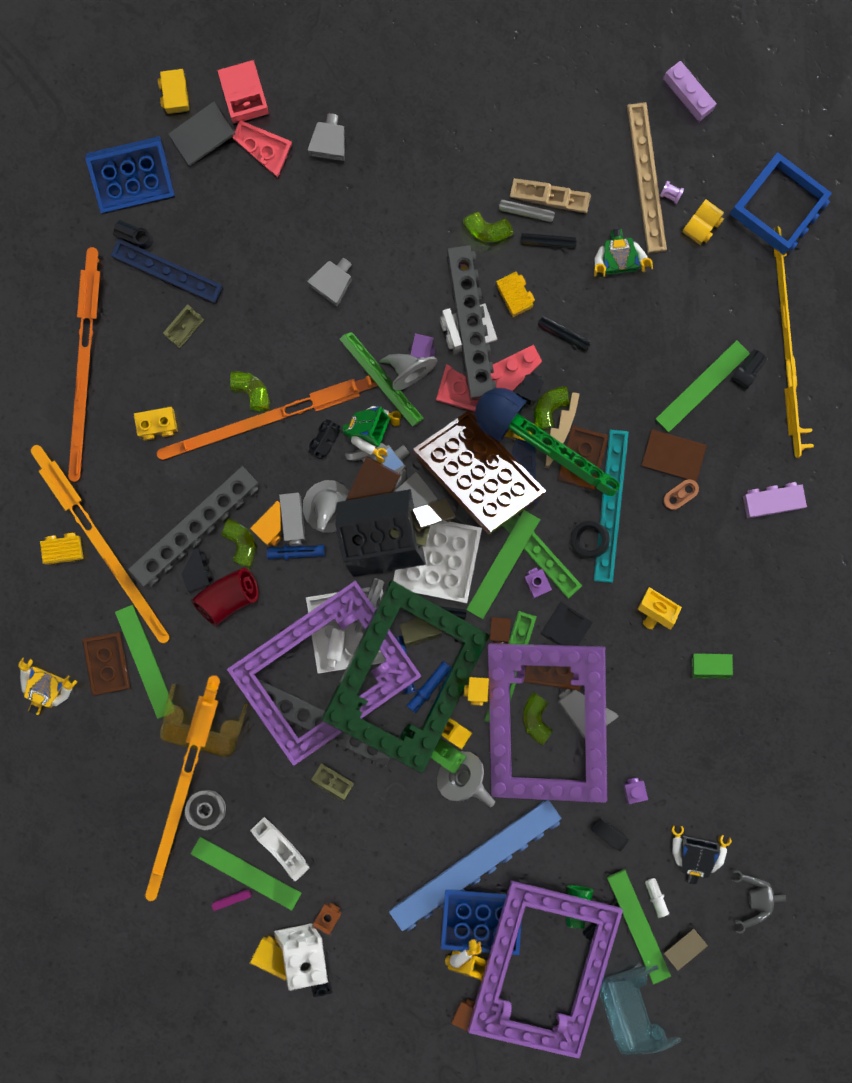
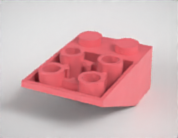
M254 60L217 70L233 124L239 123L240 120L246 121L269 114Z

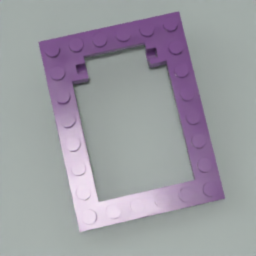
M356 581L227 669L293 766L339 735L342 731L325 722H321L298 738L254 674L333 619L336 620L342 630L358 619L366 630L375 612V608ZM390 630L379 649L386 661L371 671L379 683L360 695V697L368 701L367 705H363L360 709L362 712L360 718H363L422 677Z
M490 643L488 645L491 797L606 803L605 647ZM524 665L571 667V672L574 673L571 685H585L586 781L512 777L510 683H523L525 678Z
M511 881L467 1029L468 1033L580 1059L623 909ZM525 906L597 923L571 1014L569 1016L557 1013L558 1026L553 1025L552 1030L510 1021L511 1002L499 999Z

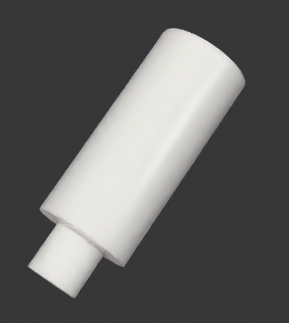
M332 628L326 658L329 659L328 667L336 668L337 661L341 659L345 630Z

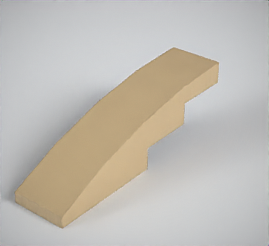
M514 178L510 197L543 206L587 213L591 194L572 191L570 188L551 186L550 183Z
M572 392L569 411L562 410L558 429L551 428L550 435L562 444L570 431L577 409L579 393ZM546 455L545 468H549L553 459Z

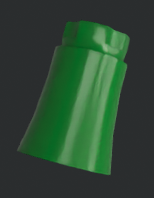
M579 885L567 886V895L591 900L594 889ZM566 916L567 927L585 928L584 920Z

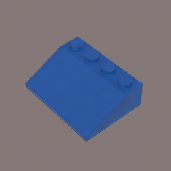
M160 136L86 153L85 160L101 213L174 196Z
M445 890L441 949L469 950V941L476 940V944L481 942V952L490 953L507 894ZM522 920L511 955H519Z

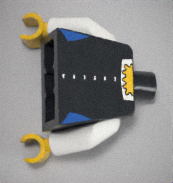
M675 825L673 826L672 834L675 838H673L672 853L677 865L681 866V872L687 874L686 881L688 883L697 884L699 877L708 878L711 873L717 871L724 864L727 853L726 846H729L732 841L730 837L727 839L726 844L722 841L724 835L719 836L718 843L683 836L682 839L681 835L684 832V828L681 826V833L677 834L674 831Z

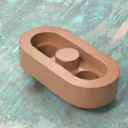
M690 479L680 483L665 494L663 499L665 507L670 510L680 508L698 494V484ZM685 487H691V493H687ZM671 497H674L676 499L675 504L670 503L669 500Z

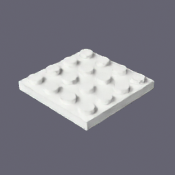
M447 521L430 525L426 545L423 547L426 565L395 570L393 581L417 594L467 603L482 528Z
M370 587L362 588V591L364 592L366 597L369 593ZM383 589L381 590L375 610L383 596ZM337 593L306 597L308 613ZM333 619L312 634L318 674L347 668L363 634L355 631L358 619L343 629L346 633L341 659L337 661L336 668L328 667L329 659L326 658L332 628L342 630L339 624ZM380 650L372 665L382 664L386 661Z

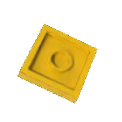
M649 587L643 596L638 610L647 615L643 624L648 629H653L656 623L659 622L671 630L682 607Z

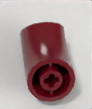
M241 568L206 587L191 602L209 623L217 626L237 610L256 602L259 594L258 585L253 574L248 569Z

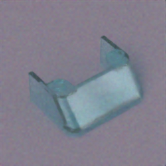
M657 965L634 968L602 980L599 991L617 1048L624 1055L658 1053L681 1042L680 1037L666 1039L665 1032L661 1026L650 1024L639 988L647 984V974L657 970Z

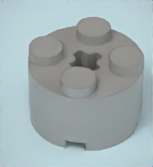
M202 790L193 794L185 807L187 821L193 827L200 830H209L216 827L222 822L226 814L224 799L220 794L212 790ZM203 805L210 808L208 815L206 812L202 813Z

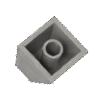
M567 689L559 695L560 699L557 702L585 739V695L577 690L570 691V689ZM606 708L607 726L619 717L608 708Z

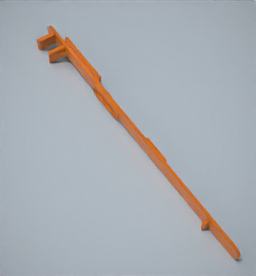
M90 247L87 250L85 270H81L77 318H81V326L79 330L80 339L68 474L69 479L73 482L80 479L93 319L97 318L100 271H97V264L99 263L98 250L94 247ZM86 318H89V344L87 347H83V323Z
M366 376V378L358 381L351 379L310 393L309 398L296 400L283 407L161 448L157 451V457L165 460L292 415L302 414L304 411L313 408L317 412L360 397L359 392L377 387L378 385L371 376ZM307 400L313 402L311 407L291 414L285 413L287 407Z

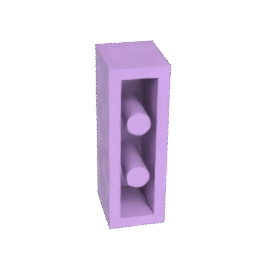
M681 60L665 73L664 81L699 122L714 110L716 102Z
M796 482L785 484V488L778 489V485L766 487L767 491L759 492V489L748 490V494L743 496L747 518L799 510L807 507L803 484L797 485Z

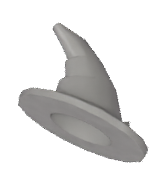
M389 354L379 362L391 364L395 368L398 377L394 380L392 388L394 390H402L425 377L437 365L438 360L434 356L417 358L408 354Z
M324 480L314 484L307 491L303 500V513L306 521L313 529L322 533L337 531L335 526L337 502L345 501L350 491L343 484L334 480Z
M460 751L467 757L455 774L441 765L437 776V786L442 796L455 802L467 800L472 796L489 807L495 804L494 799L482 784L484 770L479 757L471 752Z

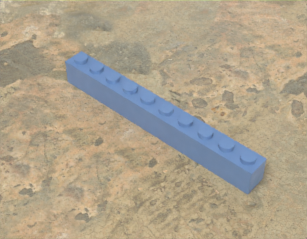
M544 800L391 908L389 913L402 931L405 929L410 931L417 926L416 921L421 918L425 920L433 914L432 910L436 907L440 909L444 907L445 890L465 891L464 887L467 885H475L481 880V875L484 873L489 875L495 871L498 863L502 861L504 864L512 858L511 854L517 850L521 852L526 849L529 841L532 839L537 841L543 837V832L548 828L552 830L560 824L559 820L562 818L551 802Z

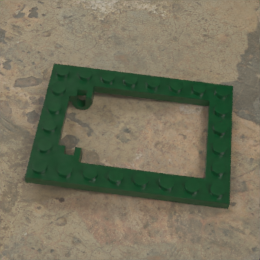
M391 580L321 721L423 774L490 635ZM400 608L463 643L422 728L419 729L409 723L401 733V740L360 718L362 715L360 709L363 705L366 706L368 701L357 695Z

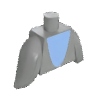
M380 443V446L375 447V449H386L388 456L380 455L385 461L381 464L401 474L393 492H395L406 481V466L402 460L410 452L404 445L394 452L389 445L386 446ZM361 449L344 453L346 460L350 461L362 460L364 462L367 456L376 460V455L373 453L370 455Z

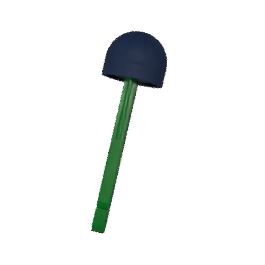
M506 388L489 390L480 397L475 410L476 420L480 428L489 436L500 442L507 431L510 430L589 484L596 486V489L608 496L616 494L620 488V484L616 479L607 473L604 474L600 468L519 415L527 402L526 399Z

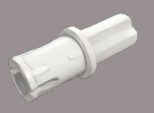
M651 878L645 881L651 897L650 902L654 905L657 917L667 916L669 911L663 899L665 896L661 894L656 879Z

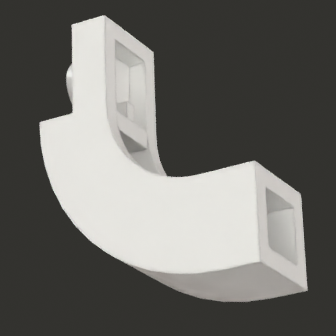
M265 817L250 830L255 838L281 863L295 882L309 869L306 860L297 849Z

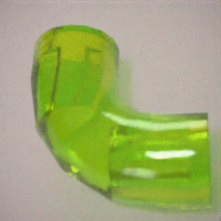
M475 211L462 220L471 234L484 242H497L514 234L513 228L506 218L496 223H488L482 218L479 211Z
M231 371V390H241L248 393L251 410H268V392L262 381L251 373Z
M567 386L549 390L539 398L534 409V424L542 430L554 427V410L560 406L570 405Z
M227 519L221 536L232 540L236 545V552L232 561L250 568L255 554L253 536L240 523Z
M533 692L523 709V723L526 732L543 746L553 732L542 720V713L549 703Z

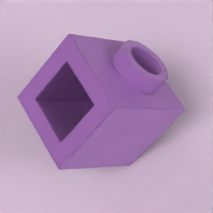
M415 334L411 355L417 358L434 356L436 347H432L434 337Z
M536 567L526 572L528 576H525L524 579L533 599L552 590L543 569L538 571Z
M637 777L628 779L627 783L623 784L628 804L648 800L643 780H639Z

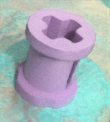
M667 181L660 197L665 196L677 204L684 189H679Z

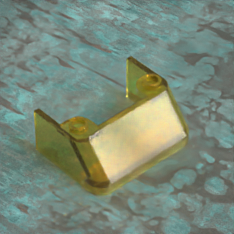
M173 683L163 715L160 737L165 742L189 747V743L186 740L190 725L182 723L183 710L179 706L171 704L177 685ZM247 702L243 703L239 722L227 720L222 724L220 733L209 731L205 747L201 746L200 751L222 757H229L234 753L247 709ZM196 745L190 747L191 749L198 750Z

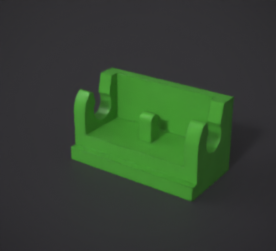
M693 654L692 679H730L733 676L732 654Z
M441 738L431 756L433 760L454 774L467 757Z

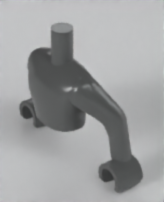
M735 869L732 873H739L740 876L738 879H732L734 882L742 881L758 887L749 890L750 910L761 912L759 915L744 922L739 920L734 922V924H742L740 930H734L741 934L746 928L755 926L771 916L774 903L786 902V895H774L770 883L743 875L739 870Z

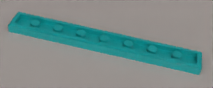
M609 430L605 474L607 473L616 479L620 484V488L614 496L602 493L599 524L608 531L610 543L606 552L595 558L593 581L613 583L629 431ZM598 531L597 548H598L599 545L601 544V540H602L601 534L599 533V531Z

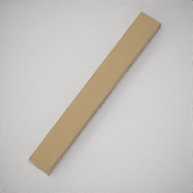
M647 104L627 105L647 254L665 252L667 247Z

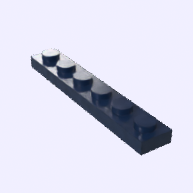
M118 239L111 254L112 258L214 304L223 287L221 284L121 239Z

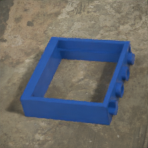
M777 152L732 209L730 215L781 254L785 255L788 250L793 251L798 244L796 239L799 236L803 238L809 230L806 227L809 222L813 224L820 216L817 213L819 209L824 210L830 203L828 198L832 193ZM775 167L779 168L820 199L788 241L744 208Z

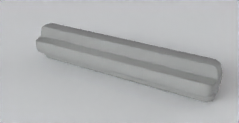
M501 200L499 204L500 211L552 222L554 219V211Z
M377 578L373 579L367 595L374 608L384 585V581ZM358 620L355 631L364 634L365 629Z

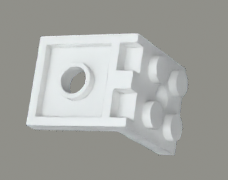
M482 304L480 306L484 307L485 312L482 322L483 325L487 326L488 336H485L487 344L497 341V336L486 304ZM450 308L443 310L440 324L442 330L447 331L446 342L448 348L453 349L454 355L461 353L462 343L457 314H452ZM469 319L467 321L468 325L471 323L477 324L476 320ZM474 337L470 339V343L472 345H479L480 340Z
M312 923L274 931L275 939L283 951L289 991L328 983L322 938L315 927L312 926ZM302 963H310V967L308 970H300V966Z

